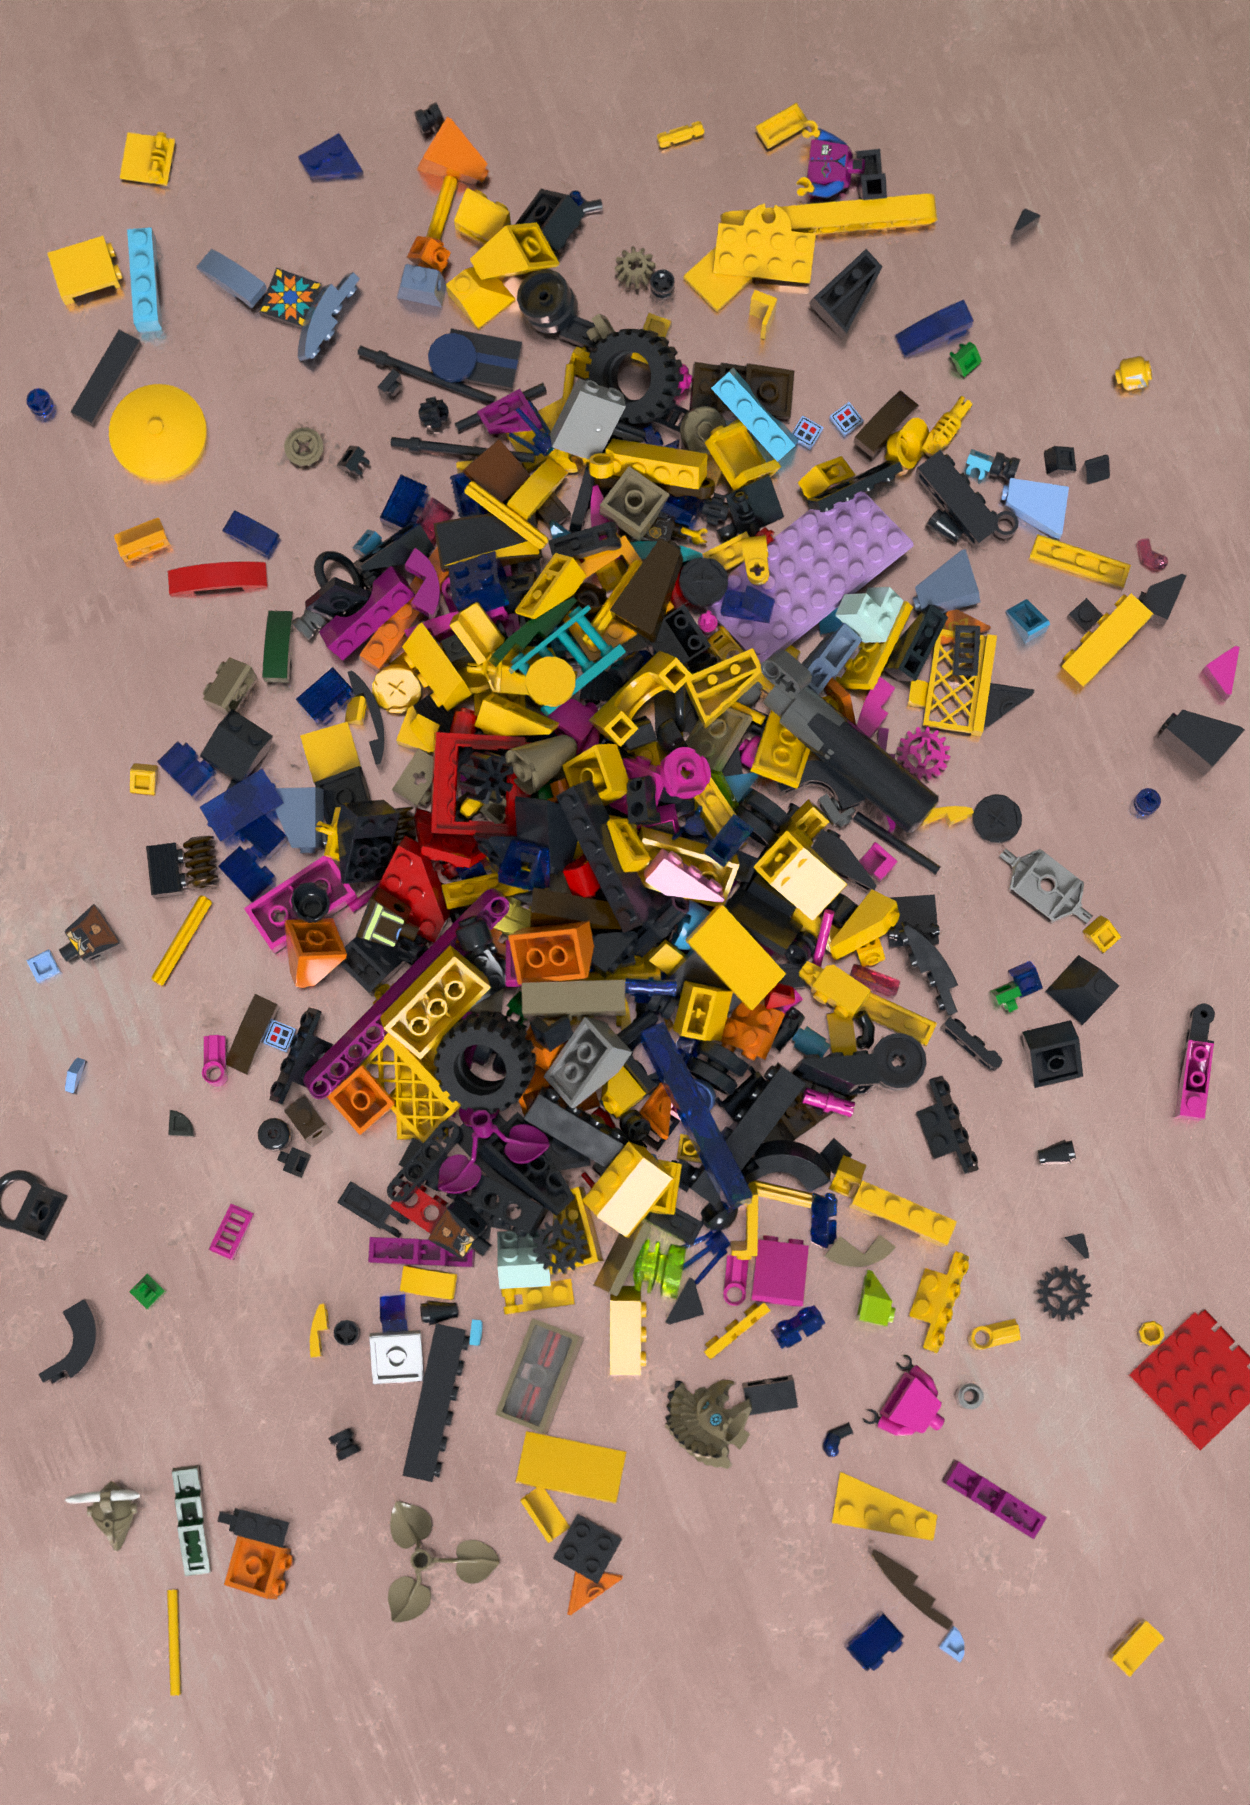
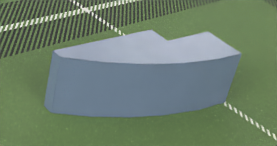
M213 249L206 254L196 267L232 296H237L251 308L267 291L266 284Z
M843 623L805 665L812 676L811 683L808 686L818 695L829 680L838 674L863 640L846 623Z

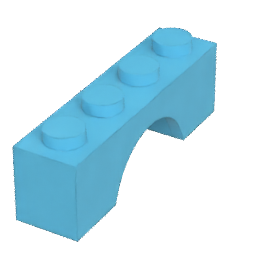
M152 227L127 229L134 325L138 332L162 330V318L156 281V237Z
M734 368L711 388L777 462L798 443L799 440L783 422L774 418L761 405L748 383Z

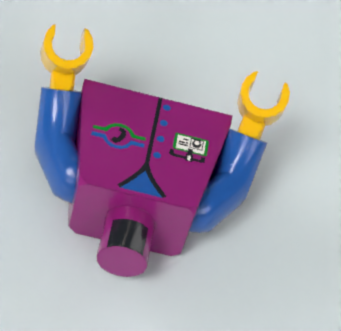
M809 120L804 123L805 126L811 128V132L803 130L802 136L805 138L815 136V139H811L807 178L801 177L796 182L797 185H802L804 188H799L797 194L804 196L809 192L810 195L829 198L843 188L850 186L851 174H864L865 160L853 159V153L847 143L826 130L818 129L816 122Z

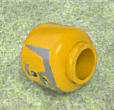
M1142 356L1123 359L1119 364L1120 369H1115L1117 384L1122 383L1126 390L1147 387L1149 380H1152L1149 360L1145 361Z

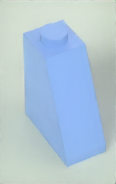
M1010 478L1008 485H1003L1001 500H1005L1004 508L1052 539L1060 540L1063 534L1069 487Z

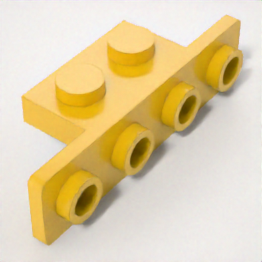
M955 1251L947 1275L925 1268L909 1315L914 1319L930 1323L923 1348L938 1353L939 1348L944 1343V1333L947 1324L952 1319V1309L955 1300L960 1295V1285L963 1276L969 1268V1256Z

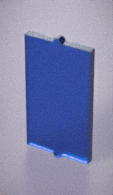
M260 769L200 806V809L208 821V827H212L216 836L222 842L284 803L275 790L276 785L271 783L265 771Z

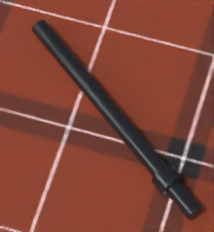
M361 345L358 349L357 355L375 361V364L382 367L387 365L487 404H491L497 399V396L465 384L444 381L435 376L433 372L389 356V353L382 350L377 352Z
M392 437L390 442L391 447L407 448L411 452L424 450L479 457L488 449L424 441L419 437H410V439ZM510 451L518 462L535 463V453Z

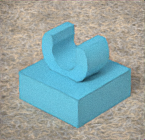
M971 449L966 462L969 464L966 474L970 475L973 468H978L980 470L978 479H983L986 471L989 472L994 457Z

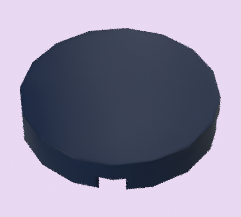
M456 333L444 334L438 337L430 346L428 352L429 366L433 374L438 378L450 383L460 382L468 378L476 366V349L472 342L464 335Z

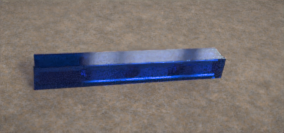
M662 1022L641 1031V1043L727 1212L731 1213L737 1207L751 1204L753 1194L665 1023Z

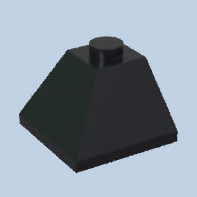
M1078 955L1049 986L1045 993L1082 1026L1115 992L1119 985L1102 969Z

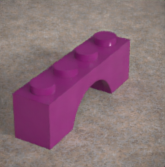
M390 566L373 582V590L369 600L357 613L348 617L336 615L319 633L327 648L341 660H344L413 598L415 593L407 580Z

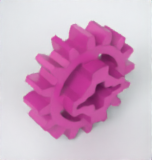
M916 727L914 735L908 731L906 733L908 739L901 738L899 741L903 747H897L896 749L897 753L902 754L896 760L903 762V766L912 774L917 775L919 780H921L922 776H925L927 781L931 780V774L939 777V768L942 770L947 768L943 761H949L951 757L945 754L950 750V746H943L946 738L942 737L939 739L937 737L938 730L931 734L929 727H926L924 732H921L920 728ZM921 739L920 743L916 746H909L913 741ZM930 741L935 743L939 750L934 749ZM925 745V753L927 754V756L924 759L923 763H921L922 758L921 754L919 753ZM908 758L914 761L916 767L909 762ZM938 762L934 767L926 769V765L929 763Z

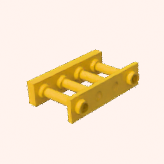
M682 767L681 775L687 779L690 772L685 771V768ZM710 778L704 791L693 797L695 800L694 811L713 840L724 844L727 850L730 848L740 850L747 845L744 840L749 837V834L713 779Z

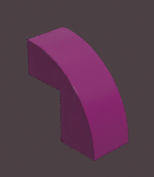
M415 548L405 564V570L424 582L412 600L411 605L413 609L433 619L437 614L440 604L438 576L429 559Z

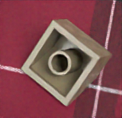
M628 467L600 504V514L609 521L615 522L616 526L640 542L655 522L669 494L631 467Z
M230 657L226 662L223 661L216 671V679L213 683L209 682L203 691L205 703L224 715H227L232 709L235 711L238 709L257 679L251 666Z

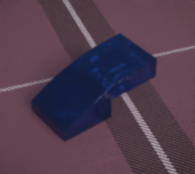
M235 510L222 530L227 536L245 543L249 548L268 556L280 536L272 529Z

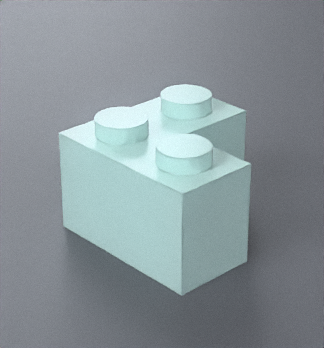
M891 587L868 588L866 593L844 594L835 615L861 637L863 643L886 642L904 600Z

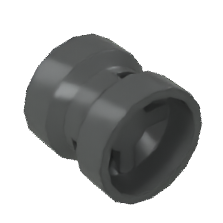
M305 609L304 614L301 617H296L292 624L309 640L314 636V631L317 628H322L326 622L320 615Z

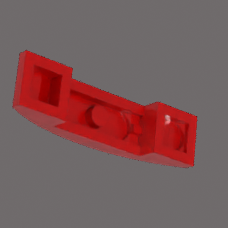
M219 562L168 570L169 595L194 594V591L242 587L243 589L268 587L266 562Z

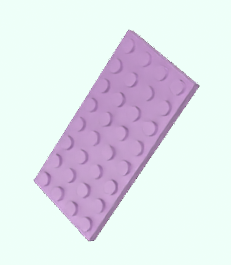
M860 491L854 494L855 498L850 501H840L834 504V508L826 512L809 509L774 537L775 540L773 542L771 541L767 545L769 579L765 584L760 586L751 584L747 577L745 562H743L727 575L728 587L723 598L712 606L704 607L706 610L712 611L711 613L716 616L717 622L727 629L744 651L751 648L754 649L760 664L776 650L788 648L840 605L844 594H855L914 546L913 541L865 492ZM755 568L754 573L756 576H761L760 568Z

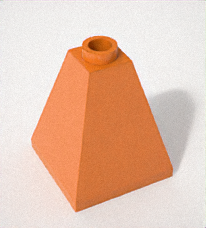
M448 116L417 167V170L441 177L448 175L455 177L457 181L476 185L477 181L482 183L489 172L486 169L488 163Z
M325 918L316 923H308L301 919L285 920L289 968L295 987L315 986L347 956L333 918Z

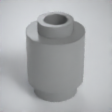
M963 1384L956 1391L957 1403L965 1409H976L983 1402V1391L976 1384ZM965 1392H972L973 1398L971 1401L964 1399Z

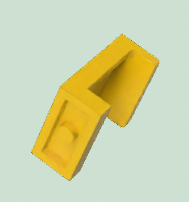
M104 236L47 253L60 296L65 305L75 303L73 297L114 285L116 289L121 288L119 280L123 279L119 266L114 265L112 257L116 255L112 243H107Z
M739 419L733 421L727 427L721 425L710 432L711 437L705 442L706 447L733 490H737L767 475L772 477L781 468L779 462L775 459L769 462L765 461L747 432V427Z
M731 1185L732 1205H746V1239L744 1241H731V1255L736 1256L739 1260H750L752 1256H757L758 1246L757 1186Z

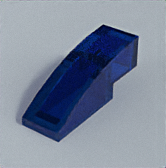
M963 299L923 318L897 333L894 337L904 358L949 340L950 336L971 328L974 320Z

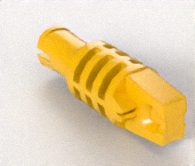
M963 396L958 398L950 412L944 413L930 431L922 447V452L931 457L948 445L961 427L962 418L973 406L971 401L967 399L965 402V397Z

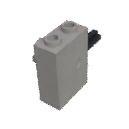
M578 378L550 433L553 448L589 460L592 455L603 452L611 434L641 443L644 441L646 432L643 429L619 421L626 407L623 393L615 388L608 389L599 386L592 380L585 381Z

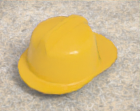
M912 418L901 430L893 433L887 440L885 460L899 461L905 468L912 469L925 454L922 452V447L929 435L927 424L920 418Z

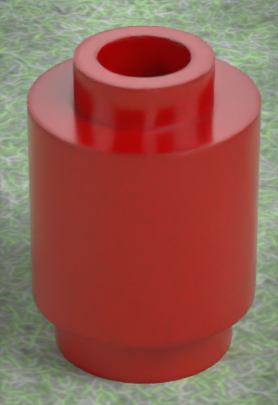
M467 708L455 711L450 733L475 734L477 728L475 723L478 717L475 715V711Z

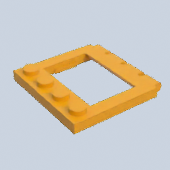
M625 535L620 538L621 548L584 557L583 560L585 562L582 564L579 560H575L586 574V578L620 555L629 564L628 568L635 559L642 563L643 561ZM670 601L665 616L674 610V606ZM572 609L563 618L564 624L571 619L568 615L573 611ZM612 619L601 634V637L609 646L612 645L615 648L637 635V633ZM577 622L568 628L589 661L595 663L602 658L600 655L601 651L595 644L590 646L582 640L585 632Z

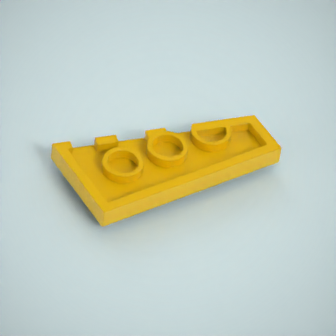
M908 601L903 602L886 642H861L859 644L861 648L854 660L850 658L844 666L847 670L842 677L837 676L835 678L844 689H874L913 609V606Z

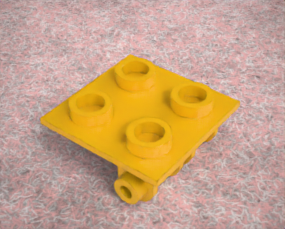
M127 132L120 179L168 185L175 139L166 138L167 134L164 132H157L155 136Z

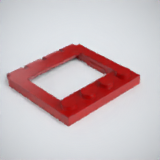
M434 732L430 833L474 835L476 832L506 833L517 836L516 796L531 798L532 794H526L514 782V779L517 778L515 773L507 775V782L512 783L513 787L510 792L506 791L505 824L470 820L468 822H455L459 746L484 750L508 749L509 751L514 747L531 742H525V737Z

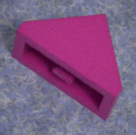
M1234 646L1207 664L1202 670L1222 699L1227 700L1232 694L1240 649L1238 646Z

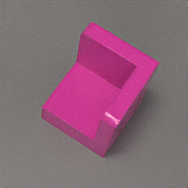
M874 842L871 848L859 860L867 873L878 883L884 879L898 862L877 842Z

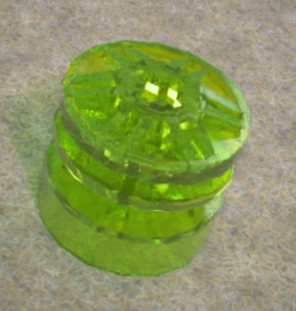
M646 1239L636 1258L633 1274L634 1291L641 1292L642 1282L646 1281L649 1282L648 1294H651L656 1283L660 1284L661 1296L677 1299L687 1247L670 1244L666 1254H661V1243L656 1241L655 1252L648 1251L650 1240Z

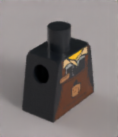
M93 904L64 931L70 942L60 948L59 952L66 962L79 954L84 962L89 963L124 946L100 909Z
M460 1196L447 1207L428 1238L432 1243L459 1258H465L472 1249L484 1257L492 1247V1244L481 1237L488 1226L487 1222Z

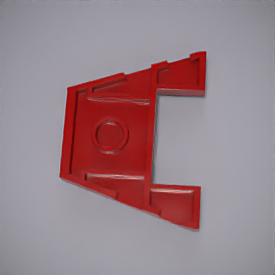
M419 808L415 809L414 823L421 855H425L431 860H442L452 863L456 867L467 868L472 867L487 857L478 849V843L471 835L430 833L431 812Z

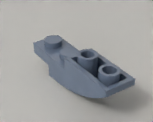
M354 272L346 274L336 287L332 284L324 286L313 301L300 333L297 358L301 361L309 358L313 359L321 349L319 347L323 340L327 341L334 334V326L338 321L332 316H335L343 307L341 302L344 298L352 296L358 288L356 283L360 278Z

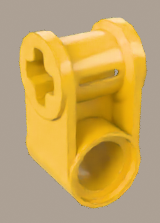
M766 535L741 538L748 580L753 585H763L769 579ZM755 568H760L761 576L755 575Z
M722 625L718 627L716 633L707 639L711 645L707 650L713 657H717L719 663L727 660L732 655L744 652Z

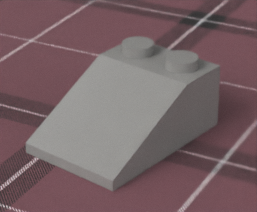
M584 1017L544 1075V1078L571 1108H575L615 1076L632 1054V1051L605 1022Z

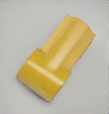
M1015 1318L976 1327L967 1336L969 1346L975 1350H983L1021 1340L1019 1326ZM978 1331L986 1335V1343L984 1345H979L975 1341V1334Z

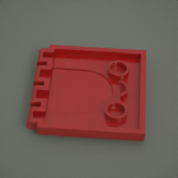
M1206 1309L1202 1310L1199 1314L1193 1312L1128 1374L1199 1451L1250 1404V1369L1247 1367L1250 1364V1356L1240 1345H1237L1233 1350L1229 1348L1235 1340L1222 1326H1219L1215 1331L1211 1329L1217 1321Z

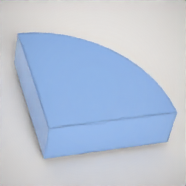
M77 1057L67 1071L65 1091L74 1094L84 1069V1059Z
M952 1626L938 1647L961 1663L964 1657V1640L959 1630Z

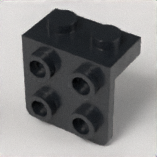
M493 940L486 945L488 950L477 955L470 951L464 955L469 962L487 976L491 986L473 1006L506 987V959L498 957L496 954L498 949Z

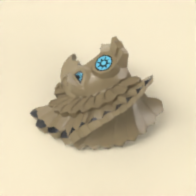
M720 1380L709 1388L702 1387L695 1390L694 1395L687 1390L682 1381H676L675 1390L668 1392L667 1398L670 1400V1403L666 1407L670 1414L665 1417L667 1421L665 1428L674 1436L675 1441L679 1442V1446L685 1448L689 1455L695 1456L698 1462H703L706 1466L711 1465L715 1468L723 1467L729 1469L732 1463L728 1458V1445L734 1444L740 1450L750 1436V1433L744 1430L752 1410L750 1399L735 1405L731 1409H724V1403L729 1399V1388L736 1385L734 1381Z

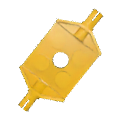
M527 646L522 653L527 655L535 647ZM499 647L491 651L487 660L479 665L468 662L467 673H482V675H485L492 693L529 695L526 689L525 675H519L516 672L511 674L508 671L513 666L510 661L518 656L512 649L497 667L489 662V659ZM547 648L552 653V655L556 657L553 649ZM537 653L527 663L531 666L542 657ZM574 671L577 679L578 671Z

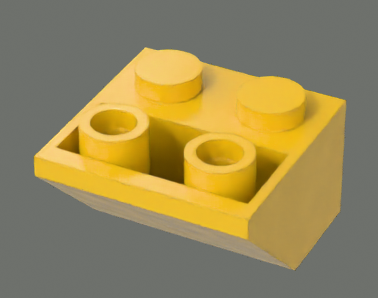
M467 188L454 219L455 229L485 245L505 225H511L510 211L501 202L496 201L494 203L488 200L483 192L479 190L472 191Z
M685 981L673 1030L684 1037L704 1041L721 1040L733 992L731 990Z

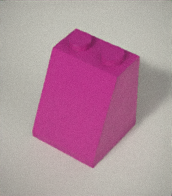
M763 1235V1240L758 1239L750 1301L803 1307L809 1246L803 1245L804 1240L789 1238L788 1243L778 1242L779 1237Z

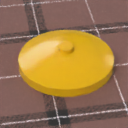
M151 384L130 392L116 406L109 423V441L117 460L128 472L144 480L167 481L182 476L199 461L207 443V423L200 406L188 393L171 385Z

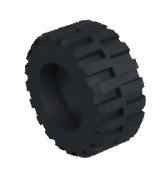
M621 329L619 332H612L607 335V339H601L596 344L598 350H592L589 355L592 361L591 364H586L585 371L589 372V378H585V381L592 380L599 386L608 389L615 388L621 393L623 392L619 387L617 375L622 360L630 353H639L649 364L651 370L649 389L643 397L637 400L629 399L624 395L626 407L619 419L620 422L638 424L655 421L656 418L667 414V408H673L676 404V401L673 399L674 396H680L682 388H679L678 385L679 382H683L684 374H679V368L683 366L681 360H676L675 358L678 352L675 347L668 346L669 340L665 337H659L658 333L654 331Z
M481 1012L479 1016L476 1013L467 1015L465 1019L461 1018L446 1033L436 1049L437 1054L434 1057V1065L437 1066V1069L434 1073L436 1079H441L442 1081L439 1087L442 1092L447 1091L449 1093L448 1099L452 1103L456 1100L461 1104L460 1108L464 1110L472 1108L473 1113L477 1110H486L489 1114H495L498 1109L504 1111L520 1099L534 1076L536 1054L531 1053L534 1048L532 1040L527 1041L525 1038L527 1032L523 1028L519 1030L515 1026L517 1022L510 1019L509 1022L504 1020V1015L496 1013L495 1016H491L490 1012ZM471 1045H485L494 1049L505 1063L506 1076L497 1081H488L477 1077L471 1072L465 1062L464 1050Z

